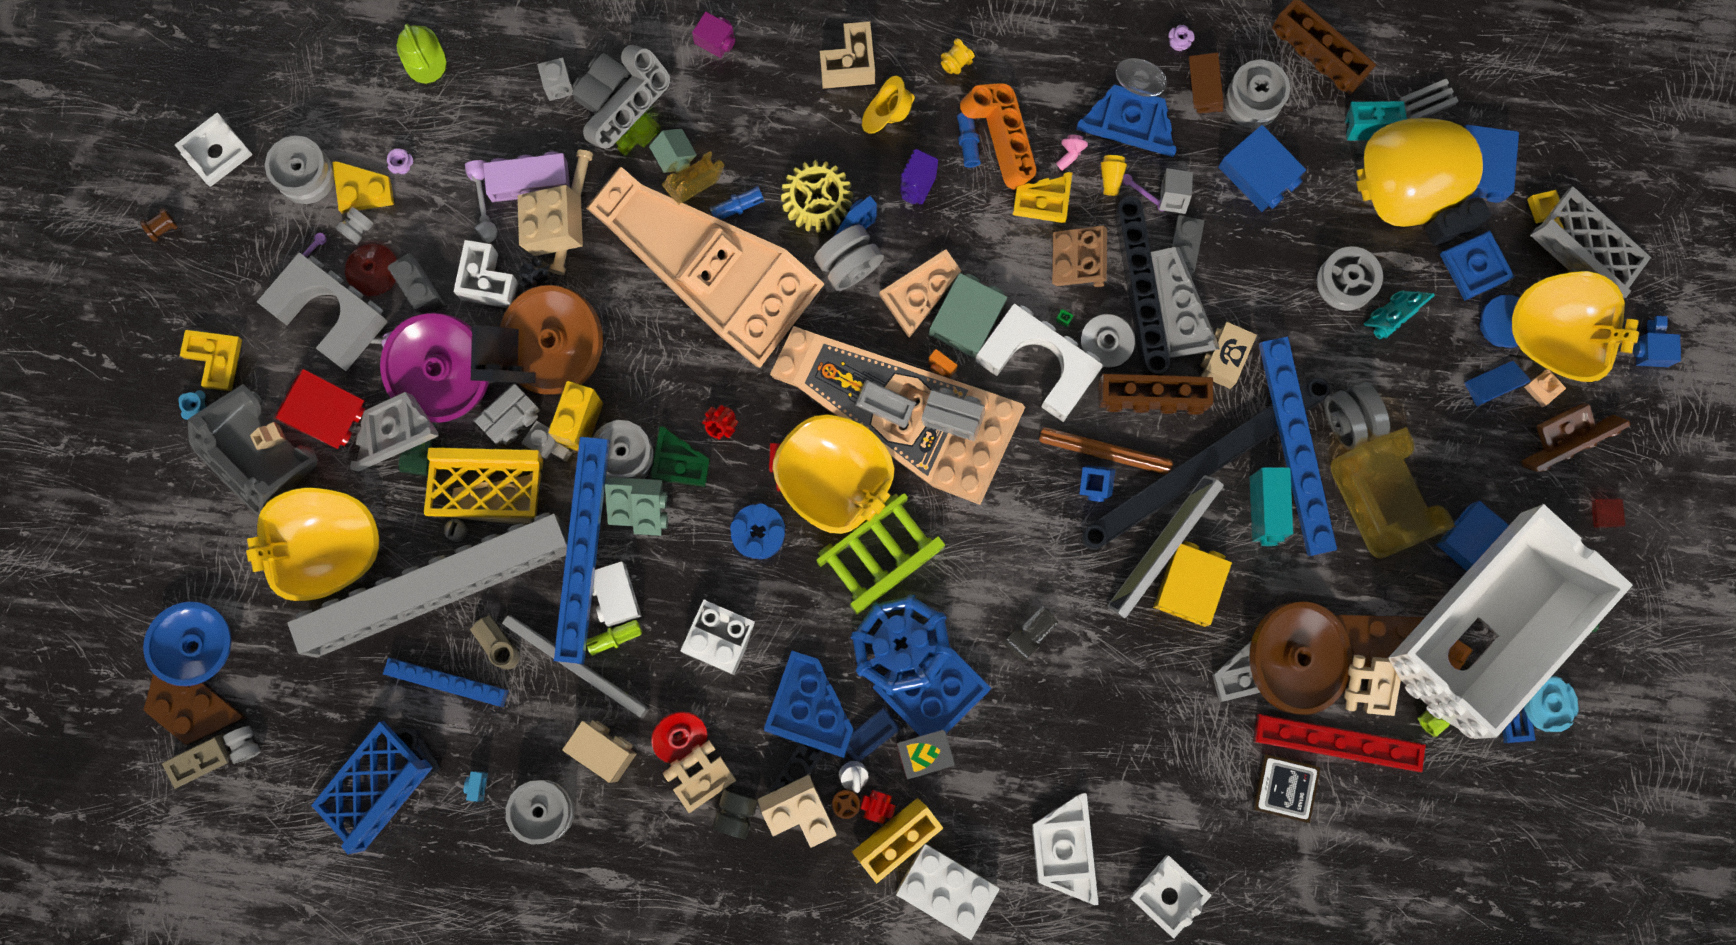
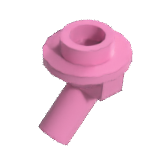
M1068 135L1067 139L1062 140V145L1068 153L1056 162L1057 166L1062 171L1076 160L1078 155H1081V151L1088 146V142L1084 141L1080 135Z

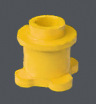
M958 38L954 40L955 45L948 53L944 52L941 55V65L949 74H959L961 68L965 64L971 65L973 63L972 59L975 57L972 50L967 48Z

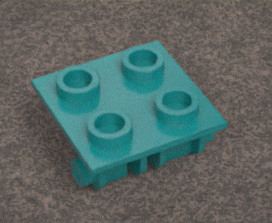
M1399 291L1390 298L1391 301L1388 304L1372 312L1371 318L1364 325L1375 327L1374 335L1378 339L1387 338L1396 328L1401 326V323H1405L1407 319L1417 313L1419 308L1435 295L1434 293Z

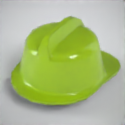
M406 24L405 29L399 34L396 45L404 68L409 76L419 83L435 82L443 75L447 63L441 45L431 29L425 26H410Z

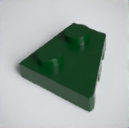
M660 426L651 478L706 487L710 459L693 449L682 439L673 435L665 427Z

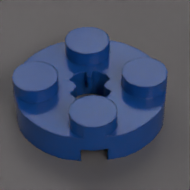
M765 504L750 505L743 508L736 514L730 526L731 539L734 546L743 556L748 558L767 559L775 555L784 542V521L776 510ZM753 526H764L766 531H763V534L765 536L761 539L758 536L753 538L750 532H753Z

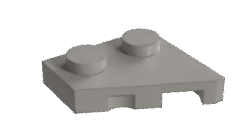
M1251 642L1212 675L1219 702L1260 693L1250 669L1249 653Z

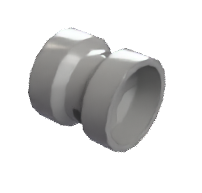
M352 207L347 212L348 219L340 221L335 228L357 245L362 239V231L369 230L373 226V222Z
M251 726L236 729L223 736L225 745L231 749L230 758L233 764L248 760L261 753L258 744L252 740L253 731Z

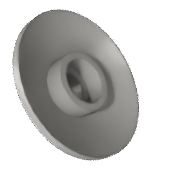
M1102 314L1094 317L1086 324L1081 335V345L1085 353L1089 351L1095 354L1100 359L1103 367H1115L1124 363L1131 356L1135 347V335L1129 323L1123 318L1113 314ZM1111 334L1114 337V342H1108L1105 338L1106 335Z

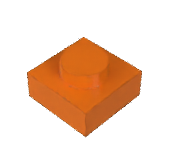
M937 349L929 357L928 364L931 365L930 369L933 373L950 379L956 372L957 364Z

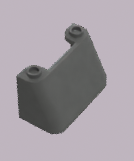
M242 384L188 419V440L194 452L259 516L260 511L267 502L280 494L294 489L316 468L317 455L309 446L298 445L294 447L287 439L272 448L257 450L250 435L258 427L267 426L271 423L261 414L260 405L262 400L259 395L253 390L250 391Z

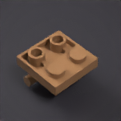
M1096 226L1053 232L1052 284L1063 286L1093 282V286L1103 287L1104 281H1107V228Z

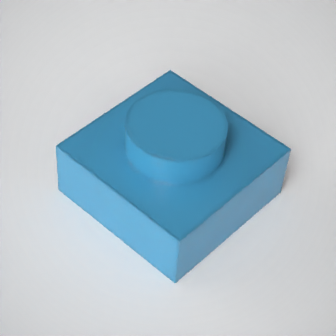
M471 771L470 777H466L464 783V793L467 794L466 800L484 801L488 777L487 772Z

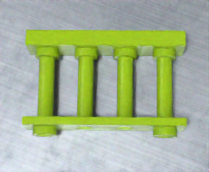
M905 493L900 497L897 494L890 497L884 503L885 508L879 515L876 514L870 522H865L834 547L832 544H829L818 553L820 556L817 559L818 565L821 567L828 562L853 594L852 599L854 601L850 606L857 615L945 547L939 536L934 540L930 537L927 538L902 505L908 499ZM892 512H894L918 543L917 548L920 551L912 557L902 551L881 524V521ZM870 529L874 531L897 561L895 564L898 568L890 574L887 570H882L858 539ZM849 545L875 577L873 581L876 584L868 591L865 587L861 588L837 556Z

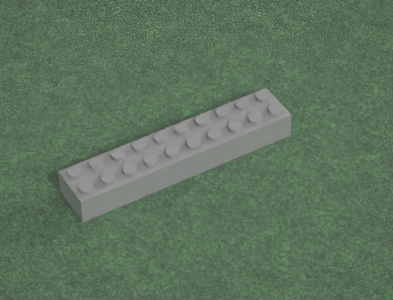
M544 513L534 518L535 522L525 526L523 523L516 524L508 528V533L501 536L492 534L484 537L479 545L471 547V545L462 546L455 550L456 554L447 558L444 555L435 557L428 561L429 565L420 569L418 566L408 568L402 571L403 576L393 580L392 577L381 579L375 583L376 587L368 590L365 588L354 590L349 593V598L341 601L339 599L327 601L322 604L323 608L317 611L306 610L295 615V620L287 622L298 654L316 658L564 557L566 556L569 534L565 523L555 514Z

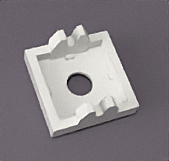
M218 113L214 114L175 144L181 152L180 154L188 161L187 163L210 187L253 155ZM214 144L221 145L223 149L222 154L218 158H211L208 155L209 147Z
M1166 855L1129 898L1172 938H1175L1184 927L1191 925L1194 916L1201 913L1202 906L1211 897V894L1170 856ZM1169 887L1175 889L1178 894L1177 901L1171 905L1165 904L1161 898L1163 890Z

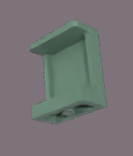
M959 273L930 327L929 336L976 359L1006 303L1007 296L1004 295L1001 289L995 286L987 287L981 284L980 280L971 274L963 275Z

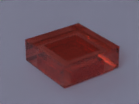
M1595 499L1592 501L1594 528L1626 526L1623 499Z

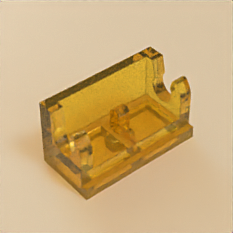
M711 151L704 154L702 160L693 164L688 169L683 170L677 175L675 173L668 175L666 181L662 183L664 189L678 205L719 181L724 164L721 160H718L713 165L710 159L712 157Z

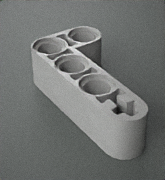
M628 45L622 51V63L632 77L585 125L583 134L589 143L605 149L613 146L668 88L670 76L649 49ZM640 54V60L636 64V58ZM655 74V80L652 83V76ZM638 93L637 99L634 101V95ZM620 111V116L616 120V114Z

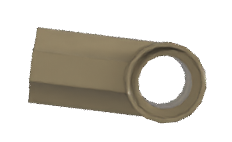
M490 615L481 618L473 625L470 631L486 651L492 664L505 670L512 669L518 664L520 660L518 650L512 646ZM504 649H509V659L501 663L499 661L500 652Z

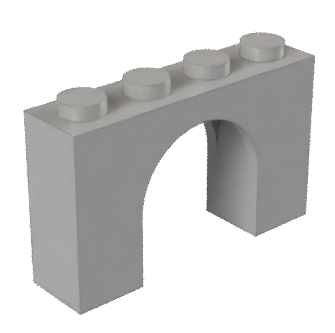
M298 253L259 298L257 303L288 325L311 299L321 295L336 296L340 303L339 319L316 349L347 371L388 321L380 315L383 310L371 300L367 304L363 302L361 298L364 295L351 285L348 289L341 285L344 280L330 270L328 274L322 270L324 265L311 255L307 259L301 253Z

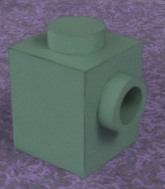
M682 129L662 131L649 146L664 173L674 171L680 173L689 168V163L697 155Z

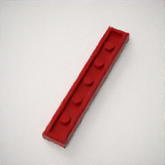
M1257 714L1253 741L1415 772H1422L1426 747V744Z

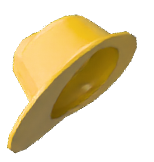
M898 76L890 77L869 104L862 118V127L865 132L869 134L876 133L887 123L900 122L909 114L915 96L905 89L902 78Z

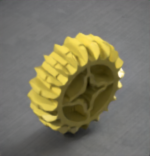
M815 160L813 167L810 168L804 162L803 171L795 167L793 170L795 176L788 175L786 179L789 184H783L782 190L785 192L781 195V201L785 202L783 210L789 212L788 219L790 221L797 219V227L806 223V231H810L812 226H816V232L819 233L823 225L830 231L831 222L839 226L841 224L839 217L845 218L848 214L846 209H850L852 206V202L849 201L853 198V192L849 191L851 183L845 181L846 174L844 172L837 174V166L829 170L828 162H824L822 167H818V162ZM811 180H820V181L817 182V183H809V182H808V181H811ZM830 184L836 188L839 194L837 203L827 194ZM797 191L802 192V196L807 199L804 209L795 200ZM818 193L822 194L821 199L817 198V200H815L812 198L813 194H815L816 196ZM819 209L827 211L821 214H813Z

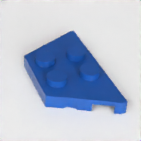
M1114 85L1104 98L1099 100L1092 107V110L1078 122L1076 127L1078 131L1174 157L1176 153V146L1173 145L1171 136V123L1167 118L1168 110L1165 99Z

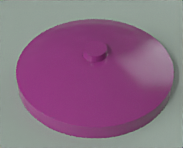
M442 313L417 315L398 325L387 338L380 360L382 381L390 398L404 392L412 394L431 422L454 420L470 412L480 402L489 384L486 381H470L472 327L454 316Z

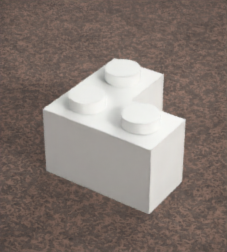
M464 241L454 293L461 301L508 308L516 299L519 283L513 274L495 272L498 253L491 244Z

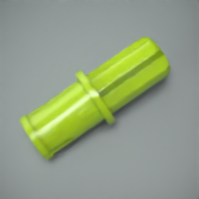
M637 620L614 629L609 627L608 631L587 639L588 651L594 656L611 647L618 648L619 644L640 636L642 629Z

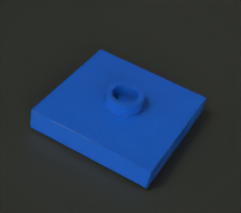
M1490 230L1440 253L1464 301L1515 277Z

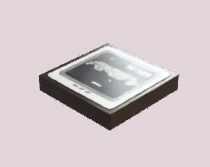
M1263 754L1252 810L1310 823L1320 767Z

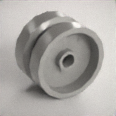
M1261 59L1244 64L1236 72L1226 90L1224 102L1227 113L1233 121L1243 127L1254 129L1261 125L1265 127L1277 117L1289 98L1291 88L1288 76L1281 67L1271 61Z
M296 135L285 137L275 143L267 153L265 161L266 175L272 184L291 201L301 204L318 202L327 196L333 188L335 181L333 163L321 148L309 138Z
M858 224L843 230L826 242L814 256L815 262L822 271H830L828 280L836 291H841L855 285L873 272L884 259V255L876 244H868L870 235L863 225Z
M616 420L606 423L596 431L593 438L610 440L606 477L644 479L648 476L653 467L655 452L652 442L640 426L630 421ZM625 450V455L621 456L619 452Z
M551 780L529 781L519 786L510 795L506 805V822L510 831L519 840L529 844H544L562 837L571 827L575 816V803L570 792L563 785ZM542 807L544 810L542 817H540L541 814H537V808Z

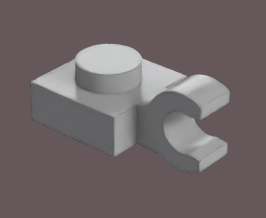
M536 420L522 441V444L531 450H539L541 456L545 459L552 453L567 462L572 452L557 443L548 433L549 428Z

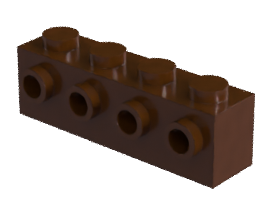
M1293 0L1279 14L1272 26V29L1280 39L1291 44L1300 56L1306 57L1315 65L1317 71L1321 74H1326L1334 81L1338 89L1346 91L1349 95L1365 81L1376 67L1372 60L1301 0Z
M1103 374L1099 380V408H1106L1107 412H1121L1122 408L1133 409L1135 413H1147L1150 409H1160V413L1173 414L1177 413V410H1187L1188 414L1199 415L1203 414L1204 411H1207L1213 405V377Z

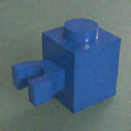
M1656 316L1654 320L1647 321L1649 333L1639 337L1637 343H1634L1633 346L1636 366L1670 367L1681 361L1680 335L1666 334L1668 323L1666 316Z

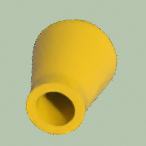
M1118 155L1104 156L1103 162H1101L1104 195H1119L1120 186L1127 167L1125 157Z

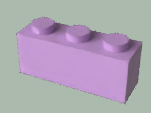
M547 152L544 156L537 157L521 155L517 159L512 160L496 158L491 160V162L483 163L486 194L492 202L518 199L517 195L567 185L570 188L568 162L563 153Z

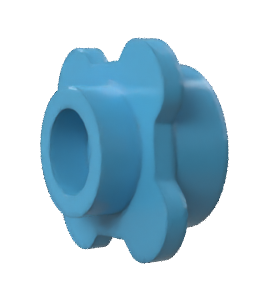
M203 391L189 392L179 397L182 418L188 420L206 408V394Z

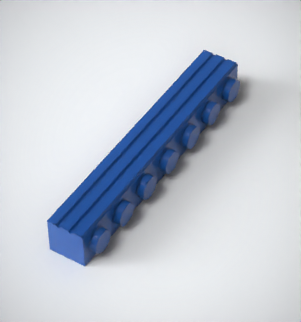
M389 657L383 672L387 676L504 707L509 692L506 689Z

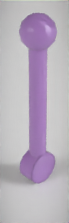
M1124 174L1122 184L1133 187L1156 204L1159 209L1160 201L1132 181L1131 175Z
M323 233L315 235V241L302 254L307 258L319 244L322 245L326 242V237Z

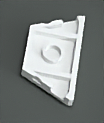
M1081 793L1032 824L1038 883L1092 905H1098L1087 793Z

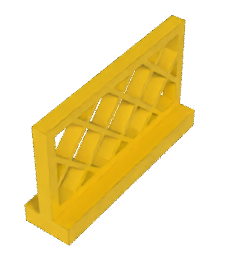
M428 448L427 458L430 462L424 507L425 516L530 519L536 517L540 469H543V458L539 450ZM436 469H448L453 474L442 485L435 480ZM468 470H476L480 477L468 486L460 477ZM495 471H503L508 477L495 487L488 477ZM523 471H533L532 481L525 487H522L515 479ZM458 480L466 489L453 499L445 489ZM485 480L493 490L480 499L472 490ZM513 481L520 491L508 500L500 491ZM443 492L450 502L442 509H433V499ZM470 493L478 502L470 509H462L457 503ZM498 494L506 503L498 510H490L485 503ZM525 494L530 499V511H518L512 504Z

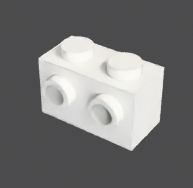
M619 562L595 570L592 595H597L600 605L596 606V611L600 622L605 621L607 626L612 627L642 617L626 564Z

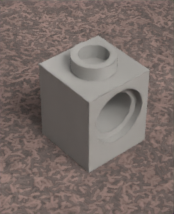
M1166 168L1161 184L1159 210L1186 214L1192 196L1193 172Z

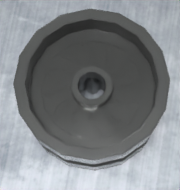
M1358 382L1348 387L1346 392L1340 390L1325 398L1324 408L1328 423L1335 437L1345 449L1355 450L1367 444V440L1375 441L1389 434L1390 421L1386 407L1375 388L1368 382Z

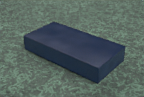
M883 707L853 731L847 752L854 761L860 762L901 729Z

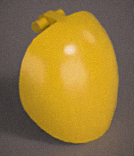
M1430 118L1401 120L1381 128L1369 139L1364 151L1365 168L1356 170L1359 180L1356 181L1358 192L1361 191L1363 201L1372 200L1375 210L1385 222L1402 227L1420 225L1432 221L1447 209L1458 207L1471 196L1481 180L1483 172L1482 154L1476 139L1461 125L1451 121Z
M1588 271L1560 274L1535 283L1519 298L1512 315L1513 336L1520 349L1527 356L1558 375L1583 382L1598 381L1607 376L1613 367L1619 344L1622 343L1620 352L1632 353L1634 343H1637L1639 331H1637L1638 320L1627 319L1625 329H1622L1625 303L1619 287L1607 277Z
M820 415L803 421L787 435L776 451L773 460V472L780 491L800 516L821 530L842 534L857 528L865 520L870 522L875 514L879 515L884 509V503L890 497V494L887 492L894 478V465L885 445L864 425L839 416Z
M301 488L280 494L267 502L260 511L257 520V537L247 539L249 550H246L248 562L252 564L253 572L264 570L270 588L277 595L287 600L307 601L329 596L362 577L376 559L379 549V535L373 515L359 500L345 493L333 490Z

